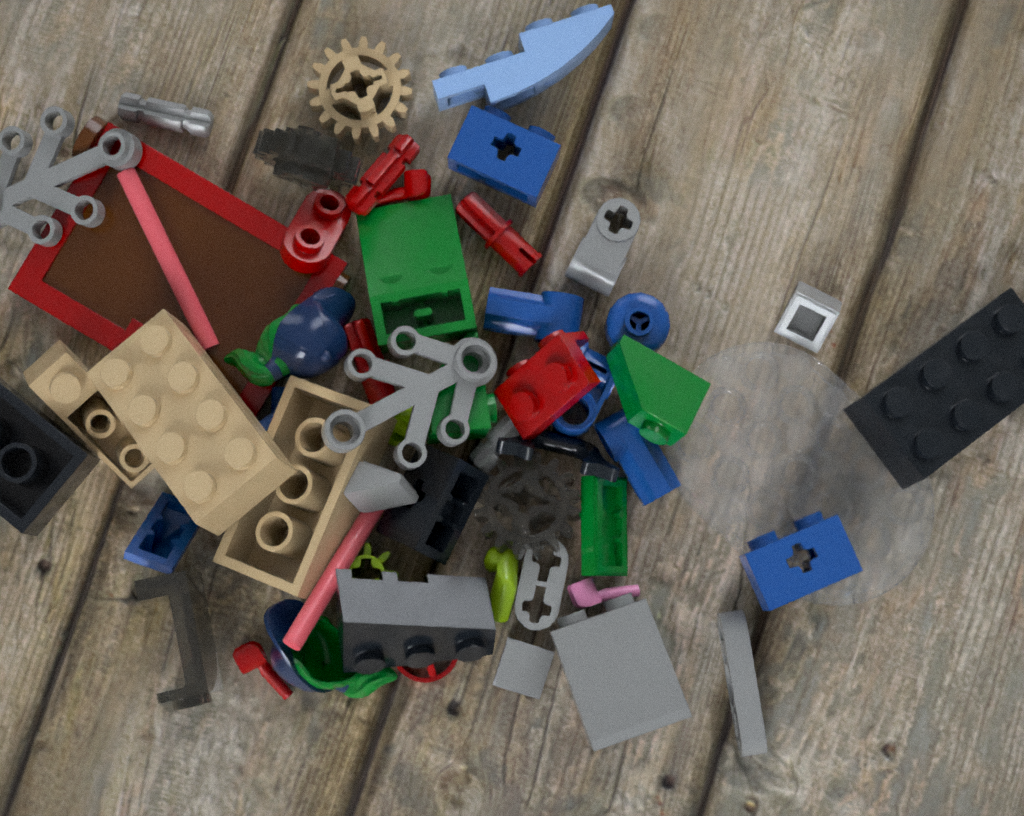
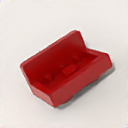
M557 330L547 335L538 344L540 350L530 359L522 360L513 365L506 372L508 379L494 390L495 395L523 440L537 437L601 382L580 350L589 341L584 331L565 333L563 330Z

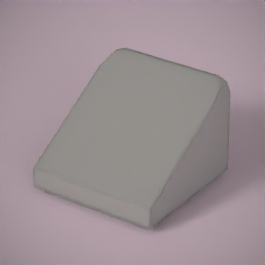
M799 281L774 332L818 353L840 314L842 302Z
M359 461L344 491L345 497L359 512L363 513L414 504L419 498L416 490L402 474L366 461Z
M507 637L492 685L540 700L555 652Z

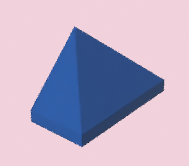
M162 492L126 548L124 559L172 575L200 526L195 524L176 496Z

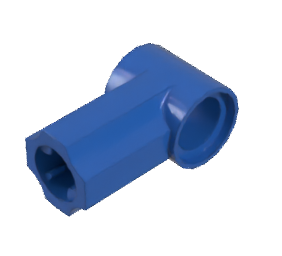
M490 287L483 329L491 332L531 337L537 343L557 330H563L565 333L580 331L585 299L574 294L557 291H543L539 295Z
M623 408L594 424L596 433L604 448L615 463L619 462L643 506L681 486L659 445L646 440L640 435L639 428L627 422Z

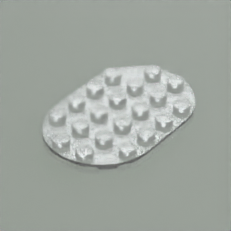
M754 342L722 350L705 360L692 371L693 374L711 383L687 434L672 446L665 444L666 459L681 483L677 490L686 503L741 555L749 552L748 541L775 530L778 539L796 531L793 525L794 521L821 511L824 519L838 514L863 571L799 598L800 600L814 604L834 606L866 602L889 592L913 571L927 548L933 529L934 495L930 478L928 476L926 479L902 490L843 411L860 396L830 368L817 358L797 348L772 342ZM792 546L794 555L786 559L789 567L799 566L804 571L802 562L809 558L806 550L796 551L794 546Z

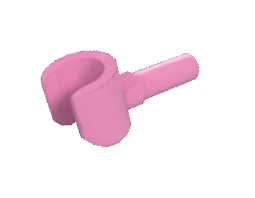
M592 577L567 587L573 605L579 609L591 607L628 593H632L633 597L640 596L638 584L609 587L597 591Z

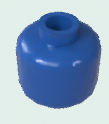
M642 292L629 293L619 298L610 308L604 325L605 336L610 347L625 334L657 353L668 337L670 330L669 314L663 303L654 296ZM630 321L636 325L635 329L632 328ZM646 323L648 327L641 331V325Z

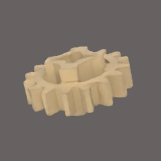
M361 36L359 45L356 48H351L346 38L342 39V51L336 54L327 47L324 53L328 63L323 65L314 62L312 65L314 74L319 78V80L307 81L309 93L319 95L309 101L312 112L324 111L318 119L320 126L324 129L334 123V135L338 140H341L347 132H351L356 145H360L363 134L370 133L375 143L379 142L380 129L385 127L394 134L397 128L393 118L397 116L407 119L409 115L408 108L401 102L413 100V89L402 86L411 81L409 69L397 70L402 64V57L398 52L386 57L387 47L383 41L377 44L375 49H370L367 37ZM361 62L372 63L380 68L373 70L361 64ZM344 67L339 81L330 84L336 73ZM363 83L364 88L367 90V96L358 98L354 86ZM391 97L386 108L377 114L381 101ZM349 111L359 116L361 120L350 119L340 113Z

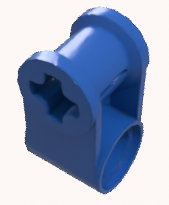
M588 342L580 350L601 382L576 402L584 407L587 419L581 424L572 425L568 424L560 416L552 423L555 431L559 434L575 438L581 437L589 431L605 399L608 400L615 386L606 356L590 349Z

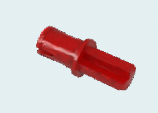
M476 192L467 194L458 203L455 209L456 214L486 242L483 247L486 250L491 247L518 273L517 275L520 278L542 257L540 252H537L511 227L514 223L511 219L506 222Z
M368 318L358 319L343 326L347 335L350 352L364 348L370 350L376 358L384 360L382 352L378 347L372 324ZM353 358L357 372H368L369 365L364 358ZM372 378L362 381L368 402L371 405L396 392L394 385Z

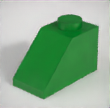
M623 334L609 349L606 360L627 422L639 428L640 435L646 440L658 445L667 444L672 446L687 434L711 383Z

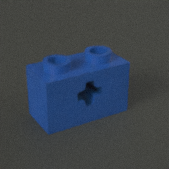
M472 105L447 157L448 168L536 208L560 157L561 145L554 142L555 136L540 127L530 125L527 130L511 123L512 118L498 108L487 105L483 110ZM507 145L514 147V155H508L505 161L498 159V150L503 151Z
M817 511L794 521L793 525L796 531L778 539L775 530L747 542L750 551L740 555L739 558L762 611H772L863 571L838 514L824 519L821 511ZM792 546H794L796 551L806 550L809 558L802 562L804 571L799 566L789 567L786 559L794 555Z

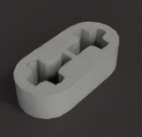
M542 537L533 541L528 546L524 555L514 604V613L517 620L530 630L548 628L555 622L559 613L569 555L565 546L560 541L551 537ZM544 546L553 547V555L560 558L559 567L553 566L549 569L547 582L538 581L540 566L532 561L533 553H541ZM536 586L545 587L543 604L551 606L549 616L541 615L538 623L530 622V615L527 611L522 610V604L524 601L533 600Z

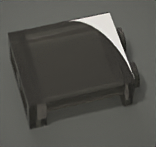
M184 570L134 581L138 602H159L169 599L185 686L157 693L158 704L172 701L173 709L176 711L212 702L211 692L224 689L201 572Z

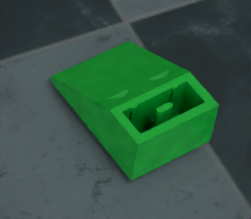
M451 194L373 208L366 216L356 214L376 337L382 354L390 353L387 346L388 337L400 326H410L419 335L441 342L460 340L468 332L477 331ZM404 334L397 335V346L402 350L411 349V339Z

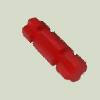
M408 134L397 135L387 147L389 152H382L360 178L359 182L361 185L359 187L354 185L345 196L346 205L355 214L368 215L378 203L376 197L380 196L382 198L406 170L404 164L408 163L410 165L418 156L420 146Z

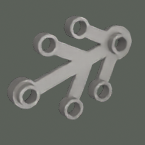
M57 106L49 107L42 113L40 126L45 133L25 179L13 185L11 184L20 160L30 153L33 140L27 131L16 126H8L0 133V150L2 151L0 156V229L7 225L27 233L34 243L45 247H52L61 240L63 229L60 222L46 215L34 217L16 206L36 199L70 214L72 219L80 225L88 228L97 227L105 218V207L102 202L87 195L75 196L58 187L106 165L118 171L134 168L140 162L143 153L142 144L135 135L124 129L114 128L102 135L98 146L53 166L65 138L71 135L75 127L73 115ZM62 115V125L57 130H53V121L56 117ZM16 135H19L20 143L17 148L12 150L11 141ZM120 140L121 148L119 152L111 155L113 144ZM88 204H92L93 213L90 218L85 220L83 218V210ZM46 223H49L50 233L46 238L42 239L40 235L41 228Z
M410 326L396 328L390 334L387 341L390 353L399 359H406L416 354L445 365L430 374L376 358L370 350L364 348L352 351L344 362V371L351 380L362 382L372 378L402 389L357 413L349 409H341L332 413L322 425L321 436L323 442L330 450L336 453H348L362 443L366 431L413 406L405 438L395 447L393 457L395 463L401 469L414 470L421 466L427 457L425 441L438 393L456 383L449 416L439 422L436 434L439 441L445 446L455 447L460 445L470 434L468 418L476 387L488 383L497 370V356L493 348L486 341L469 337L460 340L453 346L419 335ZM404 334L411 339L412 347L410 350H402L397 346V335ZM465 356H473L478 361V370L476 372H471L465 368L463 363ZM353 358H364L369 365L368 372H357L352 365ZM448 422H454L460 427L461 435L459 439H452L447 435L445 429ZM340 424L348 428L350 432L348 441L340 442L334 437L333 428L335 425ZM409 445L417 450L418 459L415 463H409L403 458L402 450L404 446Z

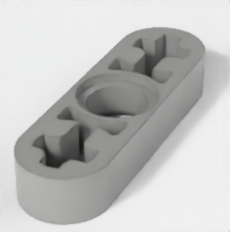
M743 609L717 613L718 634L739 754L741 757L766 754V732L745 613Z

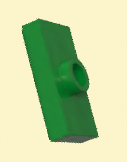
M581 476V576H627V478L617 477L616 482H610L597 476Z

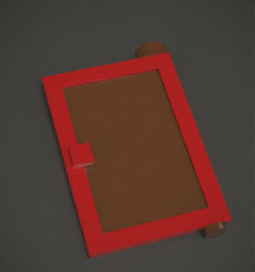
M94 116L78 135L72 150V157L98 146L102 135L118 127L99 116ZM120 140L113 144L111 155L119 152L121 148ZM140 140L143 148L142 158L134 168L220 343L206 350V353L257 418L271 395L272 387H276L279 380L266 387L254 385L246 380L237 368L226 364L224 357L238 348L255 352L264 328L275 319L285 315L293 305L302 303L316 291L326 287H337L346 291L352 279L351 276L344 273L349 264L332 254L326 266L316 273L305 274L294 271L284 263L280 254L281 243L288 227ZM106 165L73 180L66 191L78 197L87 195L101 201L105 207V218L102 223L97 227L88 228L76 223L70 214L56 209L51 218L58 220L62 226L63 234L61 240L52 247H45L35 243L8 290L111 351L162 309H165L186 325L193 334L116 176L121 171ZM88 204L83 210V218L85 220L90 218L93 213L92 204ZM49 223L46 224L40 234L42 239L46 238L50 233Z

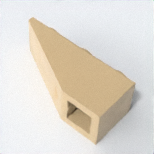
M58 340L23 372L26 382L132 489L155 467L86 374L90 369L61 340Z

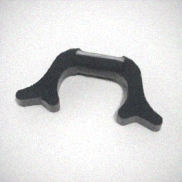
M547 430L542 431L537 437L523 440L520 435L498 438L495 449L497 453L515 455L524 460L531 461L534 450L542 449L582 460L580 473L583 475L597 476L610 482L617 481L620 468L606 461L595 445L583 439Z

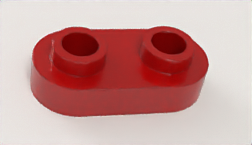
M322 188L313 190L305 197L287 228L280 247L281 257L288 267L300 273L311 274L322 270L326 266L351 217V209L346 205L345 197L342 194L331 189Z

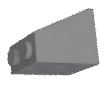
M632 593L603 602L606 612L587 618L585 609L557 618L559 628L550 631L584 732L593 751L692 717L646 598L634 601Z

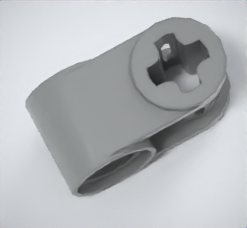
M614 198L603 203L586 237L582 238L565 273V277L609 297L627 260L625 256L635 238L641 221L640 213L632 202L623 198ZM616 213L622 214L625 217L623 225L629 228V230L621 228L617 234L608 230L610 222L604 217L613 219Z

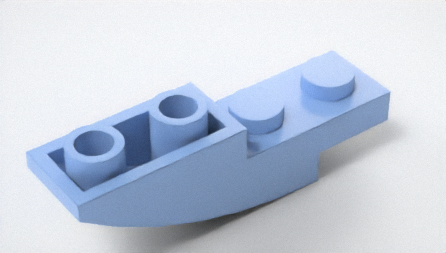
M588 4L571 12V17L556 22H553L551 18L537 20L527 25L524 32L519 33L518 48L520 53L513 55L512 51H502L489 56L485 60L486 64L467 69L465 65H459L444 70L439 74V79L432 81L433 93L439 112L482 98L486 99L488 106H493L503 111L545 91L573 71L597 48L612 28L614 18L612 5L598 8L597 4Z

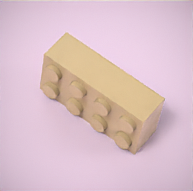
M162 309L86 372L195 524L217 536L221 535L297 472L187 326L165 309Z
M290 375L267 433L297 472L225 530L213 562L307 600L360 513L345 497V488L359 461H366L379 466L397 419L392 417L366 431L364 440L354 450L348 453H336L330 450L323 442L321 429L325 420L337 410L349 409L357 413L371 404ZM340 424L334 426V437L340 442L348 441L350 438L348 428Z

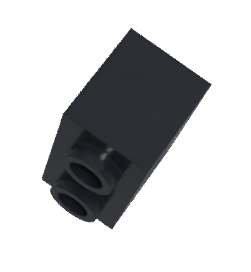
M425 444L427 449L425 462L414 470H406L403 475L416 490L419 496L417 502L386 509L376 531L446 565L489 475L458 457ZM417 450L415 451L410 463H415L417 461Z

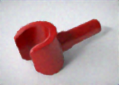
M424 169L405 171L404 187L389 190L382 198L377 196L378 203L374 208L395 201H415L429 198L431 194V176Z
M249 641L234 649L233 658L243 675L258 668L262 677L267 680L283 700H286L293 694L289 686L273 670L260 643Z

